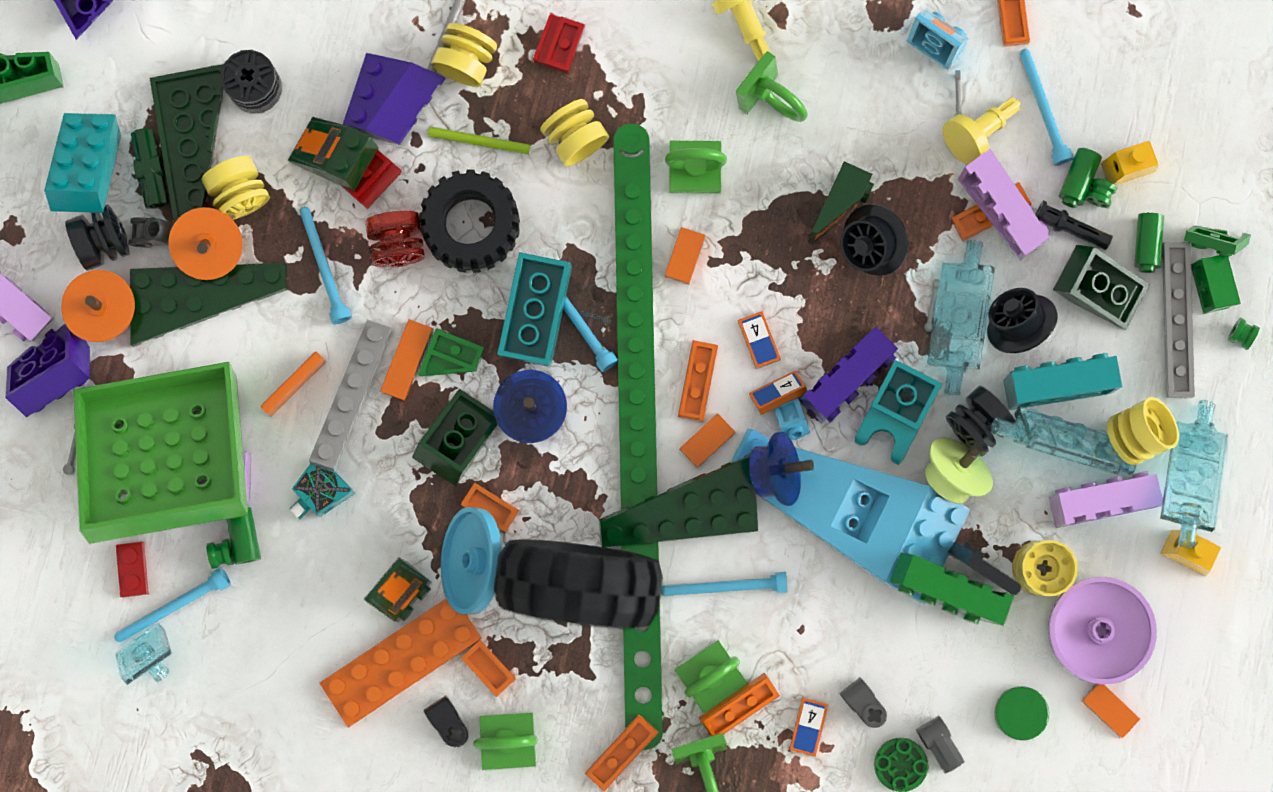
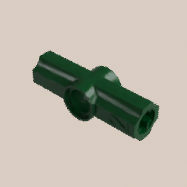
M152 128L137 129L130 134L136 159L133 161L134 171L141 185L144 205L147 209L161 208L168 204L163 179L165 177V168L162 158L158 154L154 130Z

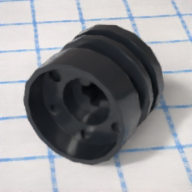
M241 50L232 54L223 65L221 83L232 102L242 111L251 114L263 113L272 109L279 101L282 93V81L270 59L263 53L255 50ZM248 75L253 78L250 82L246 79Z
M108 204L105 205L103 213H91L93 222L91 224L83 214L65 221L67 234L73 250L86 271L104 265L103 252L112 261L117 260V251L122 257L130 254L125 229L119 217L116 216Z
M978 386L965 398L970 410L959 404L955 407L956 413L951 411L945 418L955 435L964 445L971 448L975 443H978L983 447V451L979 454L983 457L989 452L988 446L993 448L997 444L992 432L1003 438L1017 424L1009 410L995 395L986 388Z

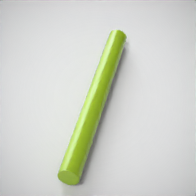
M429 127L428 137L527 155L530 152V144L436 127Z

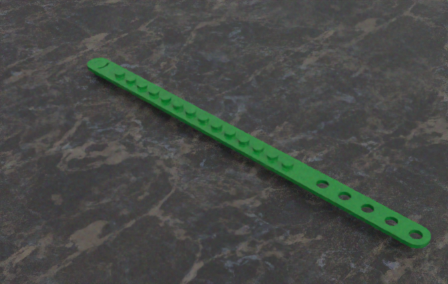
M637 124L621 126L616 131L613 140L621 509L635 506L653 495L654 497L657 496L650 139L648 132ZM642 150L644 151L636 157H627L620 153V151H623L626 154L634 155ZM658 542L622 546L623 551L645 555L659 561ZM660 601L658 613L648 630L640 632L635 628H623L625 729L640 714L658 731V734L643 750L652 749L657 746L663 734ZM646 651L649 653L651 662L647 667L641 668L635 664L634 656L637 652ZM647 687L651 691L652 697L648 703L641 704L637 702L635 692L638 688Z

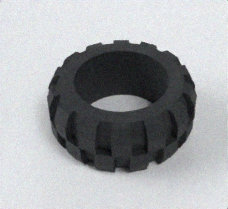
M508 540L498 555L494 592L498 606L502 609L528 617L592 627L645 628L650 626L658 613L663 575L658 560L633 552L559 541Z

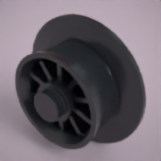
M868 204L857 208L849 215L844 225L840 245L844 258L852 267L871 275L882 276L894 272L903 264L908 252V235L904 224L893 211L881 205Z
M1028 288L1008 290L999 295L989 308L988 340L995 349L1004 353H1021L1031 350L1043 343L1053 332L1058 319L1057 309L1051 300L1044 296L1036 295L1034 291Z

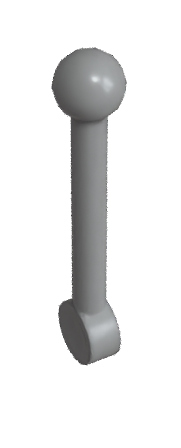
M960 70L955 71L956 114L954 116L961 114Z
M934 279L928 319L927 323L924 324L926 332H931L934 329L932 321L940 283L939 279Z
M75 432L68 462L63 467V472L66 475L74 473L72 464L76 451Z

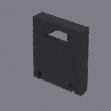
M957 542L953 543L948 553L1010 594L1017 595L1020 592L1021 585L983 560L984 553L978 549L972 552L974 547L967 542L963 546Z

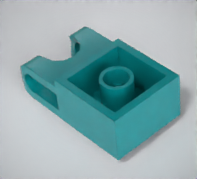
M895 360L855 436V443L862 446L867 444L875 433L880 431L888 432L895 442L891 453V460L897 465L901 464L937 397L942 383ZM906 390L911 392V398H913L911 402L907 401V403L902 402V397L899 395L901 392L905 393Z

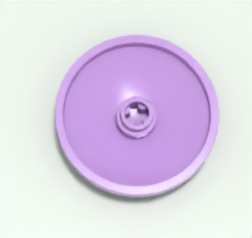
M1094 577L1073 584L1066 592L1059 596L1049 616L1048 638L1056 659L1070 674L1089 683L1114 684L1131 678L1146 665L1154 651L1157 627L1155 616L1149 603L1133 586L1115 578Z

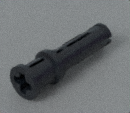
M1044 200L1035 214L1038 220L1053 227V231L1060 232L1063 230L1105 251L1113 238L1111 234H1107L1070 217L1066 210L1060 211L1047 205V201Z

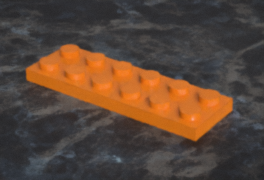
M444 599L319 684L349 728L481 640L482 637L467 614L456 612L450 606L447 599Z

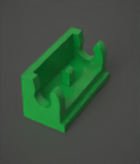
M1218 255L1202 258L1191 264L1203 314L1229 309V307L1241 304L1228 256Z

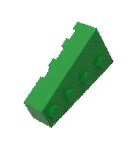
M50 52L16 53L15 55H3L0 53V104L64 87L59 64Z
M900 553L890 583L899 586L897 591L909 596H913L914 593L921 596L920 601L935 606L936 603L943 605L941 610L953 615H957L958 612L964 614L963 619L978 625L979 621L1004 626L1014 595L993 591L994 587L973 580L967 581V576L950 570L946 572L945 567L916 555Z

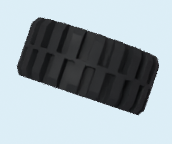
M467 169L464 174H460L459 170L451 172L452 177L446 179L443 176L438 180L439 184L436 187L433 185L427 191L428 197L423 198L421 203L422 212L419 213V221L424 241L432 255L450 269L454 267L457 268L458 272L466 273V270H472L473 273H478L485 267L488 270L494 268L496 262L499 260L503 262L507 258L506 254L509 250L513 251L516 245L515 240L519 237L520 217L512 193L508 187L505 188L501 180L497 177L491 178L487 172L482 171L481 174H477L474 169ZM479 200L486 203L494 214V227L487 237L476 243L465 244L455 241L446 229L448 213L455 205L462 201Z

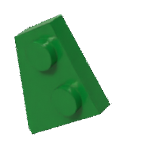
M1194 225L1186 231L1184 241L1190 242L1191 246L1198 249L1211 248L1217 250L1216 253L1219 255L1232 256L1249 244L1251 234L1242 233V237L1236 238L1227 235V230Z
M436 328L418 375L432 376L476 372L486 347Z

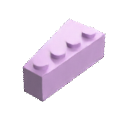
M991 149L965 166L957 180L1020 261L1046 243L1050 238L1046 225L1035 216L1031 206L1025 201Z
M0 271V322L2 324L10 323L15 328L12 332L22 341L26 339L34 341L54 317L30 296L25 295L12 280L4 277Z
M1148 471L1132 474L1133 479L1123 480L1122 476L1107 479V484L1103 485L1091 482L1082 484L1081 489L1071 491V487L1055 490L1056 494L1049 497L1055 527L1060 528L1163 506L1164 502L1157 474L1148 475Z

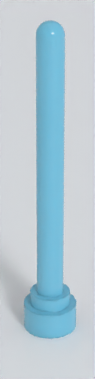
M1023 49L1020 52V56L1053 145L1051 158L1054 166L1066 164L1072 161L1074 156L1071 148H1067V145L1062 142L1031 53L1028 49Z
M304 206L300 209V215L332 305L329 316L332 324H341L350 320L352 316L349 307H346L345 303H342L310 209Z
M566 296L563 310L595 353L596 365L602 373L618 363L617 357L613 352H609L608 349L605 350Z
M221 567L211 572L208 581L115 633V640L117 642L126 640L213 589L214 591L218 589L222 591L231 586L226 572Z
M775 572V575H770V578L665 585L661 587V594L663 596L757 589H771V591H777V593H788L786 572Z

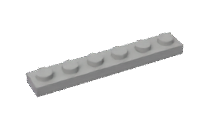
M1164 242L1162 244L1166 398H1194L1190 243Z
M367 319L309 458V463L335 472L391 336L392 328Z

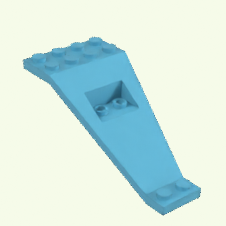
M747 428L731 460V463L744 458L743 456L753 453L756 494L874 577L898 590L899 586L890 583L900 553L913 554L944 566L949 555L948 551L956 541L970 512V509L964 505L946 500L931 486L778 443ZM805 460H812L814 463V469L811 471L767 476L766 467L771 465L803 462ZM864 495V501L861 503L860 499ZM851 519H853V523H852V525H851V527H850V526H849V521H850ZM914 593L913 596H909L914 600L925 604L924 602L920 601V595Z

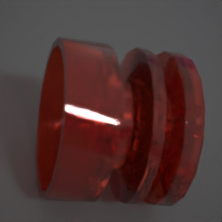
M385 212L365 220L367 238L379 241L369 247L370 253L374 254L370 257L372 266L403 267L422 261L425 258V251L421 249L424 245L423 240L412 237L421 232L418 212Z

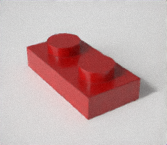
M144 542L116 545L120 597L149 595Z

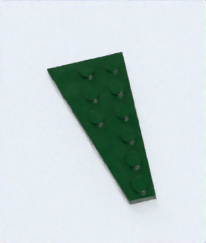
M224 64L149 78L174 223L187 211L205 207L207 190L201 179L211 169L224 89L221 83V71Z
M239 264L228 274L213 280L193 278L185 274L178 267L130 269V288L135 300L134 315L130 322L131 346L135 347L150 339L162 337L166 333L216 317L228 310H235L255 300L259 301L286 291L287 264Z
M747 454L738 461L724 464L721 466L722 468L708 474H701L667 489V492L655 497L653 495L644 499V502L632 507H626L599 519L601 547L758 531L754 454Z

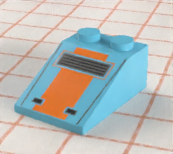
M925 10L917 15L907 38L908 43L947 70L954 63L969 40L961 28L957 26L952 27L945 22L942 15L937 12H930L929 10Z

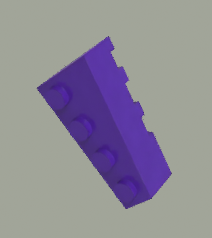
M875 327L848 355L844 356L831 369L832 371L829 374H825L814 385L812 390L809 389L803 395L800 403L821 424L826 419L832 422L841 413L838 408L844 402L849 405L860 394L857 389L862 384L868 387L878 377L875 372L881 366L886 369L897 358L894 353L898 348Z

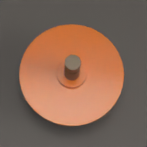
M209 207L195 208L181 215L172 226L168 240L170 255L177 267L185 274L201 280H213L228 274L237 265L243 249L242 235L234 220L227 214H222L220 210Z
M92 270L77 276L67 286L61 302L62 317L68 329L77 337L89 342H105L119 336L129 326L135 310L134 295L130 286L119 275L106 270Z

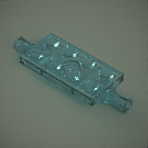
M967 240L965 260L961 264L942 263L927 364L945 367L947 377L944 393L949 395L954 393L955 395H961L962 377L966 370H980L995 267L992 265H980L984 243L974 240L973 243L972 240Z
M1208 400L1198 402L1197 420L1194 423L1176 422L1179 441L1176 447L1170 449L1160 519L1181 524L1178 545L1183 547L1184 542H1186L1185 548L1195 547L1197 528L1212 532L1216 527L1228 434L1216 430L1214 423H1212L1216 404L1210 401L1207 407Z
M1018 407L1014 414L1016 424L995 418L991 426L993 434L1013 439L1015 443L1025 445L1026 448L1116 475L1120 471L1131 475L1136 469V465L1126 463L1115 452L1106 431L1088 428L1081 423L1065 421L1058 416L1042 414L1035 409L1029 410Z

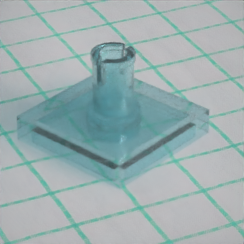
M160 623L156 624L115 653L121 679L128 685L148 671L156 682L161 681L162 678L159 674L165 678L169 673V669L161 661L171 655L172 652L165 629Z

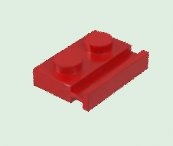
M550 13L533 57V62L541 63L546 67L568 74L585 30V24Z
M377 150L355 191H351L343 186L341 187L368 210L402 171Z

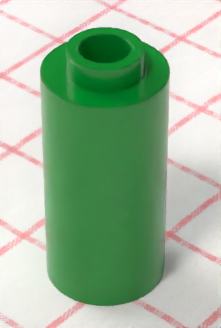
M1087 148L1077 149L1059 193V197L1064 205L1076 208L1077 205L1082 206L1102 159L1099 153Z
M1138 214L1134 266L1139 268L1140 272L1154 273L1155 269L1161 267L1164 215Z
M248 507L247 516L226 519L235 564H245L261 560L252 509Z

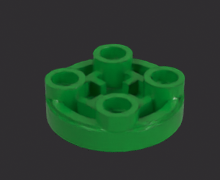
M1019 686L1005 690L995 705L996 725L1005 735L1012 739H1033L1040 735L1047 726L1049 720L1047 702L1038 691L1029 687Z
M906 738L888 740L881 745L874 758V770L878 780L885 787L896 792H907L917 788L924 781L929 770L924 750L916 742Z

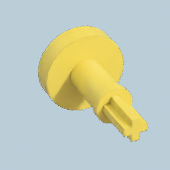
M717 0L711 3L716 15L731 9L744 37L743 40L745 44H750L757 61L762 58L766 51L770 52L763 38L766 35L765 30L762 29L749 0Z
M1011 97L999 107L989 108L985 114L975 121L962 114L951 118L943 126V137L951 153L966 165L989 150L987 137L1006 125V120L1020 110V102L1018 100L1015 101L1014 97Z

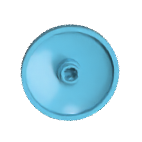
M465 507L461 509L450 522L443 541L441 552L442 586L448 603L453 610L460 614H479L486 609L495 594L494 585L498 555L502 551L497 524L492 515L483 508Z

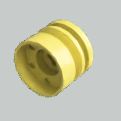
M449 23L445 29L447 34L441 38L442 43L448 48H437L431 61V66L440 74L456 82L471 87H479L487 72L486 67L480 62H491V54L495 53L497 44L490 37L474 28L458 23Z
M585 99L573 101L560 108L540 128L544 136H549L547 141L550 145L560 143L555 153L565 167L583 161L600 149L609 139V135L600 121L589 123L594 117V112L587 110L589 107Z
M239 156L217 164L209 169L201 179L209 196L216 197L213 201L214 207L220 210L222 214L225 213L233 220L258 210L270 199L267 190L264 189L265 185L262 180H255L259 173L250 156Z
M1150 397L1133 405L1132 408L1125 409L1111 416L1107 423V432L1115 452L1123 461L1130 465H1138L1154 457V455H1159L1176 447L1179 441V432L1174 417L1166 405L1157 398Z
M1055 540L1031 541L1023 545L1016 552L1012 562V574L1015 581L1021 585L1025 592L1038 596H1057L1066 592L1074 584L1078 574L1077 561L1073 552L1063 543ZM1042 564V566L1046 567V571L1041 572L1037 569V565Z

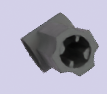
M940 716L935 717L916 729L921 741L928 750H931L945 774L953 771L965 762L951 740V733Z

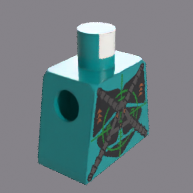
M310 463L292 488L300 499L289 509L298 519L304 517L310 510L321 517L353 496L355 492L336 472Z

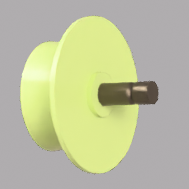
M950 438L936 439L929 449L932 462L925 468V476L930 486L940 496L953 503H964L970 495L984 496L988 494L992 489L993 479L987 465L978 456L983 451V447L975 443L971 448H968L961 442Z

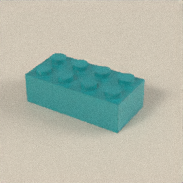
M63 114L44 189L52 212H104L121 138L115 114Z
M519 252L498 356L551 367L572 270L570 262Z
M1108 353L1093 355L1092 358L1086 361H1082V357L1070 358L1061 365H1056V361L1045 362L1035 369H1030V365L1014 368V371L1009 372L1010 374L1003 379L1009 410L1108 395L1123 387L1117 356L1108 357Z

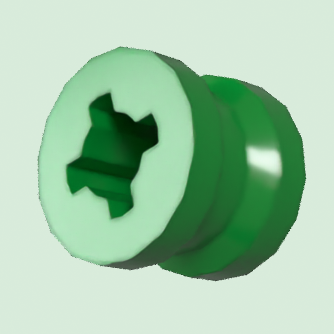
M1094 178L1091 184V192H1088L1086 200L1095 206L1109 208L1112 203L1110 198L1116 193L1117 186L1107 180Z
M1240 317L1234 324L1228 336V341L1232 343L1238 342L1242 348L1248 350L1255 341L1260 327L1256 325L1251 326L1246 323L1245 319Z
M229 539L222 540L219 544L207 543V556L212 569L218 568L221 564L228 566L234 564Z

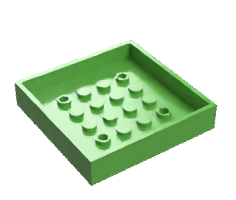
M230 362L73 389L79 531L89 544L248 515L237 376ZM202 410L200 414L195 415L196 411ZM124 424L122 428L117 429L119 425ZM202 480H207L205 484L200 485ZM128 494L126 498L120 499L122 495Z

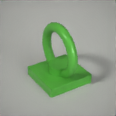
M766 51L736 89L739 109L748 114L760 99L762 101L765 100L775 110L793 121H805L808 113L802 102L788 89L774 81L778 76L776 57ZM773 93L785 100L792 108L780 101Z
M670 141V153L665 156V163L670 166L669 193L721 194V167L727 163L726 155L721 152V141Z
M719 640L675 669L686 686L685 695L693 697L703 713H706L748 684L737 668L740 663L739 658L735 656L730 658Z
M533 713L479 716L480 738L475 739L473 745L476 749H481L482 770L536 767L535 745L538 742V738L534 735Z
M723 733L671 749L676 765L690 761L692 767L699 766L706 792H718L710 762L715 761L713 753L727 750Z

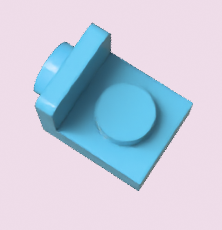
M798 397L774 409L785 441L797 440L810 433Z

